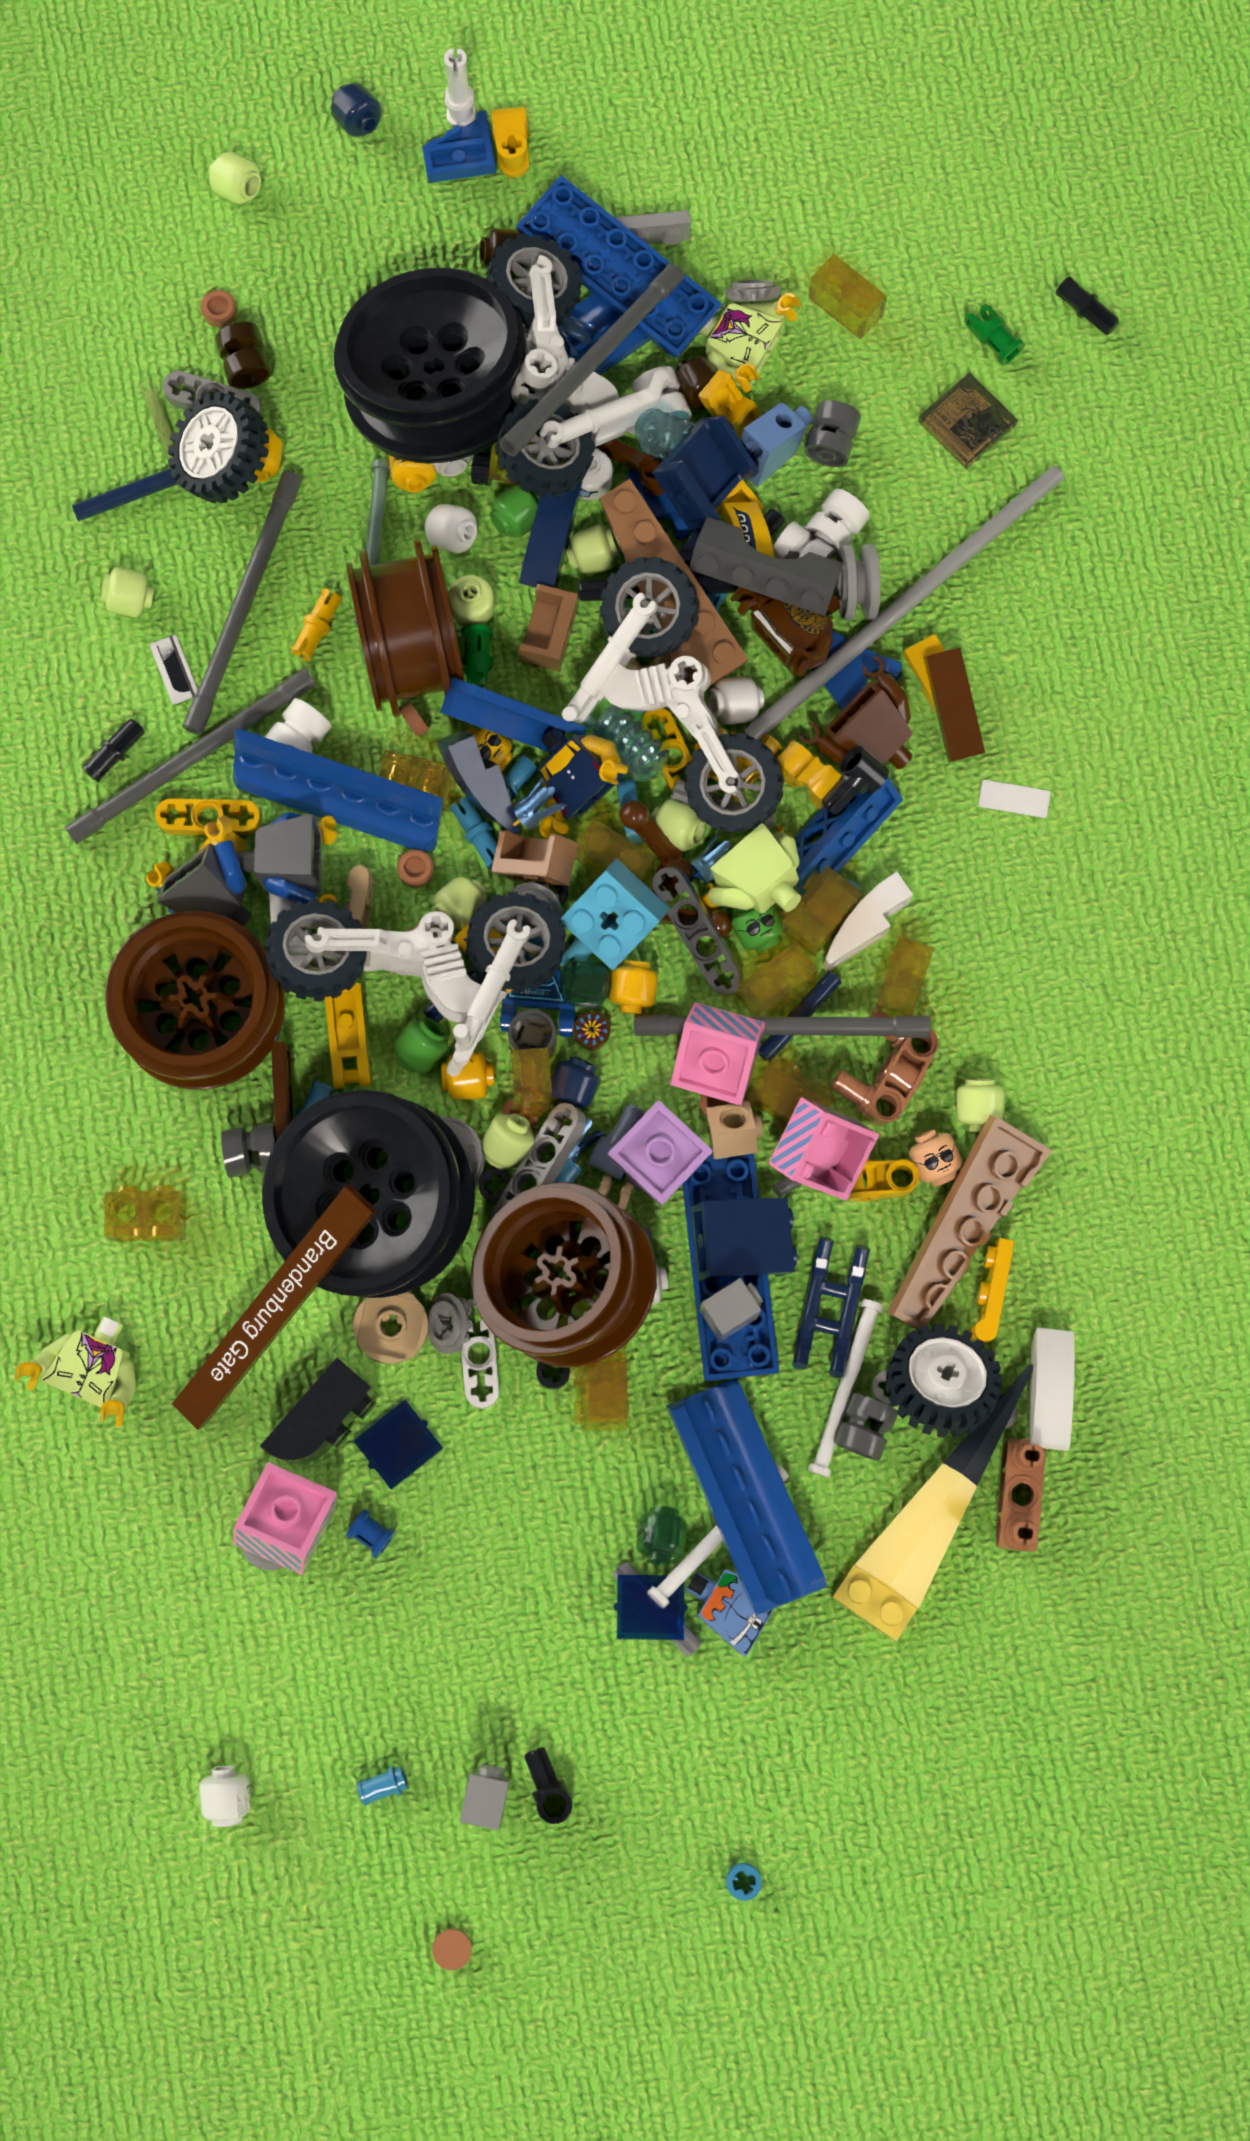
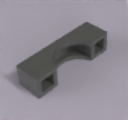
M707 517L697 539L689 569L825 616L843 563L812 552H808L796 559L769 557L758 552L747 543L741 528Z

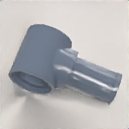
M627 1104L614 1130L609 1131L607 1136L603 1135L598 1140L588 1165L622 1181L626 1173L607 1156V1153L644 1116L645 1111L637 1106Z

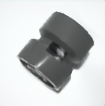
M834 400L820 402L812 425L814 428L810 430L804 452L806 456L825 466H845L848 463L853 447L852 439L856 437L860 424V412L843 402Z
M535 1009L522 1011L512 1019L508 1028V1039L513 1056L527 1066L542 1065L550 1060L557 1047L556 1028L553 1020L546 1013Z
M274 1122L253 1125L250 1132H246L243 1127L221 1131L224 1165L229 1178L250 1175L251 1170L254 1168L260 1173H265L271 1151L276 1144Z
M854 1393L846 1411L849 1421L841 1424L834 1443L857 1455L879 1462L887 1444L884 1433L892 1431L898 1416V1410L870 1397ZM866 1420L871 1421L870 1429L863 1426Z

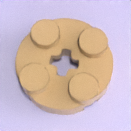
M409 1292L386 1298H367L359 1305L354 1316L353 1331L360 1348L370 1358L384 1364H399L413 1359L425 1345L429 1334V1322L425 1308ZM390 1316H396L397 1323L402 1325V1329L400 1332H394L392 1337L386 1336L387 1332L384 1328H381L382 1321H389Z

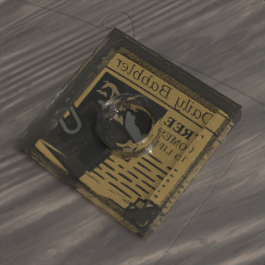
M969 372L919 416L918 422L967 469L1017 425L1018 419Z

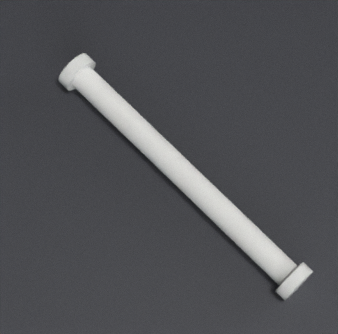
M868 1299L862 1300L861 1307L864 1309L846 1362L844 1377L840 1380L814 1464L810 1463L808 1468L809 1472L827 1478L831 1474V1470L828 1467L836 1446L834 1441L844 1421L877 1315L882 1313L884 1305Z
M774 1462L784 1483L789 1478V1475L778 1463ZM717 1525L657 1588L652 1586L647 1592L652 1600L661 1608H665L668 1605V1598L723 1541Z

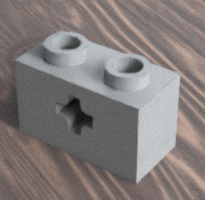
M740 1278L703 1301L699 1311L718 1341L721 1342L756 1320L761 1312L760 1303L763 1301L753 1284L750 1282L745 1285Z
M482 1764L480 1770L474 1769L470 1773L460 1822L499 1830L511 1782V1777L503 1776L504 1768Z

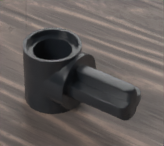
M862 746L853 748L845 755L840 764V774L843 778L823 798V806L834 815L839 814L858 792L863 795L865 793L872 794L880 789L887 780L888 768Z
M544 1747L529 1751L525 1754L524 1759L536 1787L532 1795L538 1814L547 1823H562L569 1817L573 1806V1800L564 1779L558 1781ZM559 1794L565 1799L566 1809L563 1813L551 1815L545 1810L544 1800L548 1795Z

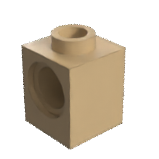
M750 1101L743 1102L741 1106L727 1104L706 1108L708 1135L714 1160L758 1153L757 1137H763V1128L760 1115L753 1116Z

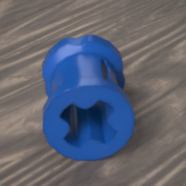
M364 1509L350 1526L345 1536L350 1540L354 1538L372 1551L371 1556L377 1559L395 1536L396 1530L385 1528L370 1517V1512Z

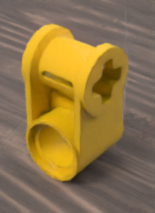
M526 106L491 110L494 141L496 142L500 170L505 176L510 178L520 177L527 172L530 163Z
M904 1159L867 1160L852 1189V1193L849 1195V1201L865 1202L885 1198L907 1197L914 1192L919 1182L918 1168L911 1161ZM904 1170L910 1174L912 1183L907 1187H898L892 1181V1173ZM863 1174H865L866 1188H864Z

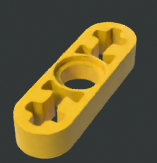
M663 708L647 711L642 718L641 731L670 793H672L675 783L681 781L678 774L683 772L687 765H690L692 757L670 712ZM653 719H657L659 723L666 722L663 732L667 740L662 743L656 729H649L652 726ZM671 748L679 750L683 755V760L675 766L666 764L662 759L663 753Z
M166 799L159 803L155 810L157 824L163 832L170 835L206 836L205 826L199 823V815L205 809L216 810L219 815L218 818L225 816V809H229L230 817H241L243 811L247 810L250 817H254V819L247 820L246 826H241L238 819H230L233 824L232 832L238 836H251L255 834V831L262 824V817L258 807L248 800ZM171 809H176L180 816H189L188 809H192L191 820L193 825L189 826L187 818H176L174 824L170 825L164 816L170 815ZM216 822L217 829H218L219 832H220V827H219V825H218L217 822Z

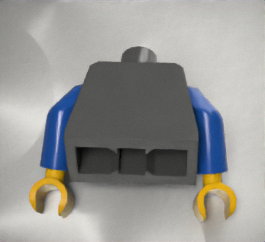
M287 812L269 825L259 827L255 831V850L236 853L243 873L254 872L264 890L293 904L299 901L302 904L309 903V899H319V902L326 903L327 900L337 903L335 896L331 894H325L320 898L316 897V893L321 892L322 844L331 845L336 841L339 834L334 830L337 824L336 820L332 816H325L318 822L313 814L301 815Z
M227 816L217 818L220 832L214 821L207 823L204 829L206 836L211 840H216L217 845L214 846L209 843L174 871L172 866L166 861L155 864L154 870L147 873L146 881L150 886H159L157 901L166 906L170 914L183 911L212 912L223 915L245 926L251 917V913L241 905L247 884L233 842L227 840V836L233 831L232 821Z

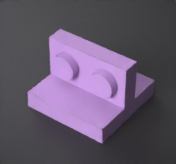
M658 1100L607 1153V1156L628 1175L627 1181L630 1184H633L637 1190L642 1188L662 1207L711 1155L713 1150Z

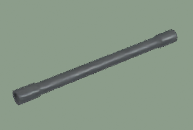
M668 264L650 283L649 288L536 406L500 439V447L506 454L513 457L516 456L536 435L537 430L637 325L684 280L683 271L677 265Z
M282 472L272 498L269 513L212 657L183 722L182 728L193 734H203L213 708L214 698L287 513L292 508L303 479L294 472Z
M305 668L301 669L280 683L276 689L98 807L85 812L64 826V828L76 845L103 828L108 821L234 739L237 728L246 731L283 705L291 703L294 698H299L314 688L316 684Z
M635 1014L634 1034L635 1036L682 1035L688 1016ZM930 1016L748 1017L766 1022L763 1035L930 1038L931 1032Z

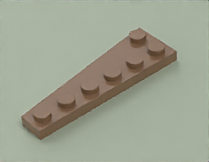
M990 1115L981 1129L887 1313L917 1330L922 1326L928 1325L951 1293L954 1284L961 1279L969 1268V1260L980 1245L984 1246L992 1236L989 1233L1001 1216L1005 1217L1013 1206L1011 1202L1022 1187H1027L1052 1150L997 1116Z

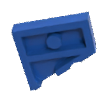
M486 110L475 114L476 120L461 129L457 125L448 130L443 137L435 138L422 146L428 183L496 173Z

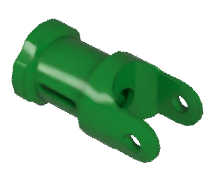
M984 304L980 308L981 317L985 321H980L973 313H967L964 317L967 328L982 345L987 344L999 357L998 361L1003 366L1013 361L1024 349L1025 343L1012 335L1005 327L1006 322L991 306Z
M471 624L461 629V635L465 638V655L461 657L462 669L466 675V682L474 683L484 688V684L488 679V672L493 667V657L490 656V638L493 636V628L482 624Z

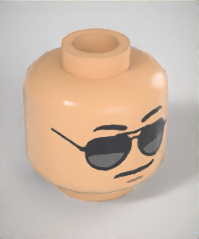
M931 1129L914 1138L917 1144L910 1148L908 1155L910 1161L918 1168L919 1180L921 1182L931 1183L932 1187H936L958 1176V1170L961 1168L963 1160L951 1134H937L935 1129Z

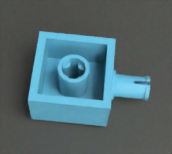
M616 858L561 917V923L577 937L564 951L561 965L564 966L574 957L575 959L566 970L576 973L579 967L594 953L613 971L663 919L670 908ZM615 912L618 917L613 916L611 913Z

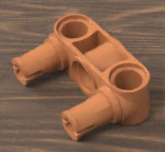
M876 1007L869 1017L892 1016ZM932 1029L930 1038H920L924 1043L922 1054L913 1050L911 1046L912 1038L883 1036L892 1042L891 1046L894 1049L880 1068L874 1085L870 1084L868 1086L845 1071L840 1070L832 1081L830 1089L857 1104L856 1109L872 1125L883 1126L898 1119L920 1086L926 1070L937 1052L939 1046L938 1037ZM878 1099H883L888 1103L890 1112L887 1117L878 1113L876 1109Z
M1005 1439L995 1544L996 1548L1035 1553L1039 1537L1046 1448L1030 1444L1029 1439ZM1018 1484L1026 1486L1030 1494L1028 1502L1023 1506L1017 1505L1011 1495L1013 1488Z

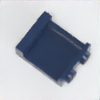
M724 415L700 419L652 473L688 529L691 530L702 528L707 517L719 520L720 517L715 509L742 479L755 477L759 473V469L754 463L752 455L745 449L735 433L733 425Z
M787 1197L703 1201L691 1207L698 1282L713 1281L722 1277L759 1275L783 1277L795 1272L798 1255L795 1245L792 1244L791 1237L794 1217L791 1208L788 1207Z

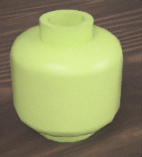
M225 152L212 162L209 168V183L212 191L230 202L236 204L246 203L253 199L260 190L261 177L258 166L252 160L237 153Z
M601 524L575 532L571 537V548L566 549L572 568H579L588 577L613 569L617 565V557L622 555L621 548L612 529L607 530Z
M115 567L111 574L105 573L100 601L105 602V608L110 613L137 618L141 615L143 607L151 608L154 587L148 586V578L145 573Z
M475 575L463 576L457 579L449 589L448 599L453 619L460 625H483L492 617L495 609L494 594L490 584L482 577Z
M670 799L665 801L661 807H656L650 817L669 838L671 843L681 851L697 846L705 833L706 823L696 816V813L689 804L678 800Z
M456 877L434 896L435 906L433 911L443 912L448 915L453 922L454 929L461 931L470 922L472 915L477 913L478 907L483 902H486L487 892L477 880L471 881L465 877Z
M966 1079L965 1085L957 1089L956 1117L959 1122L969 1124V1131L980 1132L990 1115L997 1116L1003 1120L1004 1089L999 1085H995V1079Z
M513 1113L511 1115L501 1114L496 1116L481 1141L485 1159L492 1166L502 1170L519 1167L524 1156L534 1143L536 1138L534 1130L531 1128L529 1121L520 1114Z

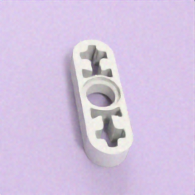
M474 1299L466 1301V1308L472 1310V1307L476 1306ZM481 1319L480 1331L481 1333L489 1331V1337L475 1336L470 1338V1341L463 1343V1350L461 1352L466 1398L472 1406L479 1409H487L497 1402L500 1390L495 1335ZM473 1327L468 1329V1333L474 1334ZM477 1343L485 1344L490 1350L489 1359L480 1365L472 1363L468 1357L469 1349ZM492 1368V1375L484 1374L486 1386L489 1388L493 1387V1393L487 1395L486 1401L480 1402L478 1396L472 1395V1389L478 1388V1376L469 1377V1370L481 1372Z

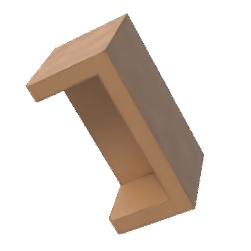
M537 584L535 589L536 601L524 643H520L518 649L519 662L561 672L579 608L578 594Z
M501 830L491 872L512 881L530 882L534 880L535 883L569 886L578 843L559 834H550L549 839L524 838L510 831Z

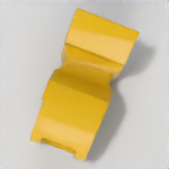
M791 741L786 749L777 757L781 764L785 782L791 787L804 786L807 788L809 800L818 810L823 807V798L843 778L831 765H824L820 762L818 756L814 757L804 746L795 741Z

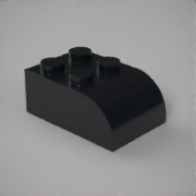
M336 1358L260 1446L272 1456L289 1463L304 1464L315 1461L322 1457L332 1446L338 1449L352 1433L348 1427L357 1417L363 1420L377 1404L373 1398L378 1393L340 1359Z

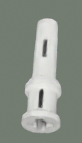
M449 49L444 55L448 88L445 91L447 121L452 127L459 125L462 129L475 121L474 91L468 85L466 53L461 49H457V58H455L454 49Z

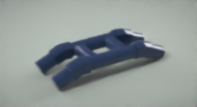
M819 1237L792 1366L799 1370L807 1368L814 1331L836 1335L829 1374L834 1378H842L845 1373L870 1248L856 1245L846 1285L825 1280L834 1240L828 1237ZM822 1294L844 1299L839 1321L818 1316Z

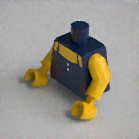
M558 728L552 729L543 736L541 741L552 755L540 766L539 773L544 779L542 782L543 787L553 786L555 788V793L546 802V808L560 803H565L567 806L542 820L539 827L542 836L549 839L550 834H555V832L562 835L566 834L569 827L566 823L562 822L564 818L568 820L583 816L628 774V767L621 763L614 742L593 734L572 736L567 740Z

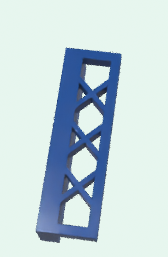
M453 677L450 683L451 688L447 691L440 713L547 752L549 751L541 739L552 729H560L564 736L566 732L582 735L585 734L587 729L585 726L566 721L556 715Z
M887 777L882 787L872 794L865 793L863 795L858 792L846 805L847 809L839 816L832 818L833 814L823 806L794 838L800 864L796 869L799 881L793 889L801 895L802 901L811 904L903 801V798L889 777ZM823 832L818 841L808 844L814 835Z

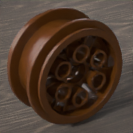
M420 539L413 541L416 557L370 566L367 551L364 549L359 551L360 568L354 569L352 562L346 563L377 712L383 711L382 703L390 702L394 718L400 717L398 700L444 691L446 697L447 691L451 688L452 677L465 681L437 545L431 546L432 554L424 555Z
M176 912L157 918L140 928L126 941L116 955L107 977L105 989L108 1021L123 1049L150 1076L167 1085L181 1089H215L245 1077L256 1069L271 1052V1042L277 1041L283 1025L285 1012L284 991L281 988V983L278 980L275 982L270 974L265 948L244 926L230 918L212 912ZM221 952L230 955L232 959L218 974L215 969ZM175 955L183 971H177L175 973L177 976L164 964L165 961ZM206 964L208 966V971L202 974L200 978L191 977V971L196 965ZM231 980L239 981L240 988L235 994L226 995L223 993V987L227 982ZM168 983L176 984V992L173 995H168L165 998L160 997V990L164 985ZM193 991L194 994L196 993L200 997L201 1006L204 1009L203 1012H200L191 1003L190 992ZM253 998L251 1008L235 1006L245 999ZM140 1002L160 1004L161 1010L140 1014ZM212 1006H216L214 1012L211 1010ZM231 1016L241 1017V1024L237 1029L233 1031L224 1029L223 1025L227 1018ZM198 1018L199 1021H192V1019ZM165 1020H177V1027L172 1033L163 1034L160 1032V1027ZM221 1033L228 1042L218 1047L215 1036ZM206 1035L210 1038L209 1044L205 1049L198 1051L192 1048L193 1041L198 1036ZM184 1038L178 1054L168 1051L173 1043Z
M566 1182L548 1183L530 1188L504 1204L484 1228L477 1242L471 1267V1287L475 1305L482 1320L491 1332L510 1347L523 1352L532 1359L543 1364L562 1368H575L597 1363L624 1347L635 1336L646 1320L654 1300L657 1282L654 1252L646 1233L637 1221L596 1190ZM583 1222L578 1242H576L574 1223ZM601 1244L600 1252L595 1257H591L592 1249L596 1245ZM536 1247L542 1253V1255L539 1254L537 1256V1261L529 1258ZM564 1270L566 1275L571 1278V1281L562 1279L559 1276L560 1271ZM584 1273H586V1280L583 1279ZM571 1292L576 1293L573 1296H569V1293ZM534 1296L538 1298L522 1310L520 1301ZM555 1306L557 1310L556 1315L548 1320V1312Z

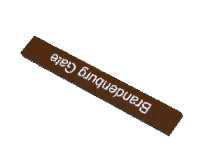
M351 1184L342 1189L172 1403L197 1430L205 1427L377 1213L378 1210Z

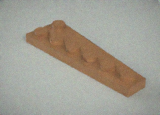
M628 479L600 497L599 502L617 543L622 549L626 562L631 563L635 561V558L639 557L662 558L665 561L674 563L684 571L696 587L697 598L700 601L697 626H694L690 639L680 645L681 648L673 653H667L670 663L672 664L675 659L681 656L695 658L710 671L711 682L709 687L747 663L749 659L631 479ZM645 581L639 583L637 586L640 592L646 596ZM653 581V599L667 589L668 586L661 582ZM673 593L660 603L661 607L676 609V600ZM666 614L664 619L660 621L664 629L671 623L673 615ZM692 668L686 670L688 677L684 679L689 684L694 682L692 676L697 672Z

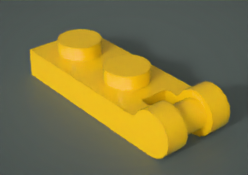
M355 983L349 991L347 989L343 990L342 995L337 998L325 997L334 1089L346 1088V1084L359 1083L360 1086L372 1084L361 983ZM357 1059L358 1069L344 1070L343 1060Z
M999 1238L994 1242V1247L988 1246L984 1268L989 1269L987 1283L981 1282L978 1291L977 1304L982 1305L980 1321L974 1324L970 1330L973 1333L971 1336L973 1342L979 1339L986 1344L997 1335L1015 1241Z

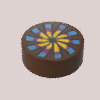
M586 1012L579 1016L574 1024L576 1042L587 1050H597L603 1047L610 1037L608 1020L597 1012Z

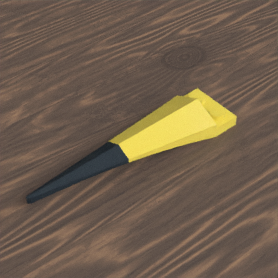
M1033 1364L1027 1366L998 1399L985 1423L980 1428L977 1426L974 1432L968 1434L928 1481L858 1558L831 1597L894 1642L898 1640L916 1610L919 1609L1033 1371Z

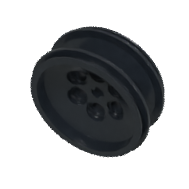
M425 268L405 272L383 281L365 293L349 310L342 322L335 343V372L340 387L344 392L346 409L352 423L359 433L376 448L395 458L414 463L435 464L452 462L487 449L498 441L496 438L507 414L513 412L514 407L518 405L512 398L511 389L526 357L525 329L517 308L513 309L507 296L501 290L499 291L492 282L474 273L453 268ZM524 384L523 387H527L528 393H531V386Z
M347 1091L326 1097L305 1109L294 1118L278 1138L271 1151L264 1173L262 1206L267 1230L274 1246L284 1261L287 1260L345 1186L351 1184L378 1210L368 1223L374 1228V1236L370 1242L366 1243L363 1240L361 1231L317 1287L332 1293L367 1298L398 1296L411 1292L434 1279L451 1263L459 1252L470 1229L474 1214L475 1183L473 1171L465 1148L457 1135L439 1116L429 1109L412 1101L380 1091ZM385 1150L388 1154V1161L384 1167L379 1169L376 1164V1157L380 1151ZM348 1163H351L354 1168V1174L349 1181L345 1182L342 1171ZM412 1173L415 1177V1186L406 1193L403 1188V1180L408 1174ZM373 1189L380 1192L377 1203L370 1200ZM405 1210L408 1214V1223L406 1227L400 1230L397 1227L396 1218L401 1211Z

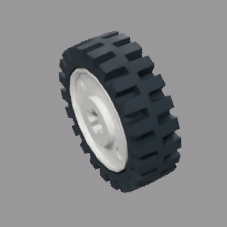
M215 392V395L209 393L204 395V401L197 399L193 402L194 410L187 407L183 412L186 417L185 421L178 419L175 424L179 428V432H172L170 440L175 442V445L168 446V454L173 457L168 460V464L173 469L171 475L177 480L176 483L189 493L211 503H227V499L233 501L239 498L238 491L244 494L249 490L248 481L253 484L258 479V476L254 474L256 469L263 470L265 464L260 461V458L268 456L269 449L263 446L269 443V435L264 433L268 428L267 424L262 421L263 416L241 399L222 392Z
M935 1324L932 1330H930L928 1325L920 1327L918 1332L913 1330L907 1335L906 1339L903 1338L899 1343L887 1370L886 1380L888 1381L886 1390L887 1393H891L889 1400L892 1406L899 1405L897 1414L902 1419L909 1415L910 1420L908 1424L913 1428H916L921 1423L924 1425L922 1433L930 1435L933 1429H937V1437L946 1438L949 1431L953 1438L961 1437L964 1431L968 1435L974 1432L977 1426L980 1428L992 1413L1002 1389L1000 1387L1003 1380L1002 1375L999 1374L1001 1367L999 1361L992 1362L995 1354L991 1348L983 1351L985 1342L979 1339L975 1342L970 1340L973 1333L965 1329L961 1336L957 1334V1326L950 1325L945 1332L943 1324Z

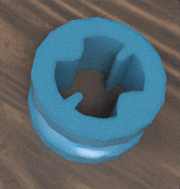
M739 1863L734 1865L726 1877L729 1892L738 1900H751L757 1896L761 1889V1876L751 1864ZM740 1871H744L747 1876L753 1875L755 1878V1883H750L752 1889L745 1893L741 1887H733V1880H738L735 1875Z

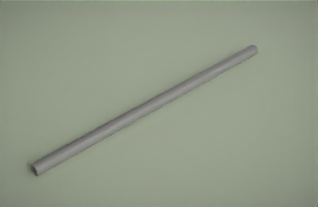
M1056 466L1048 469L883 610L876 619L869 622L828 657L823 665L814 669L745 728L741 734L760 740L766 733L770 732L1063 481L1064 475L1062 471Z

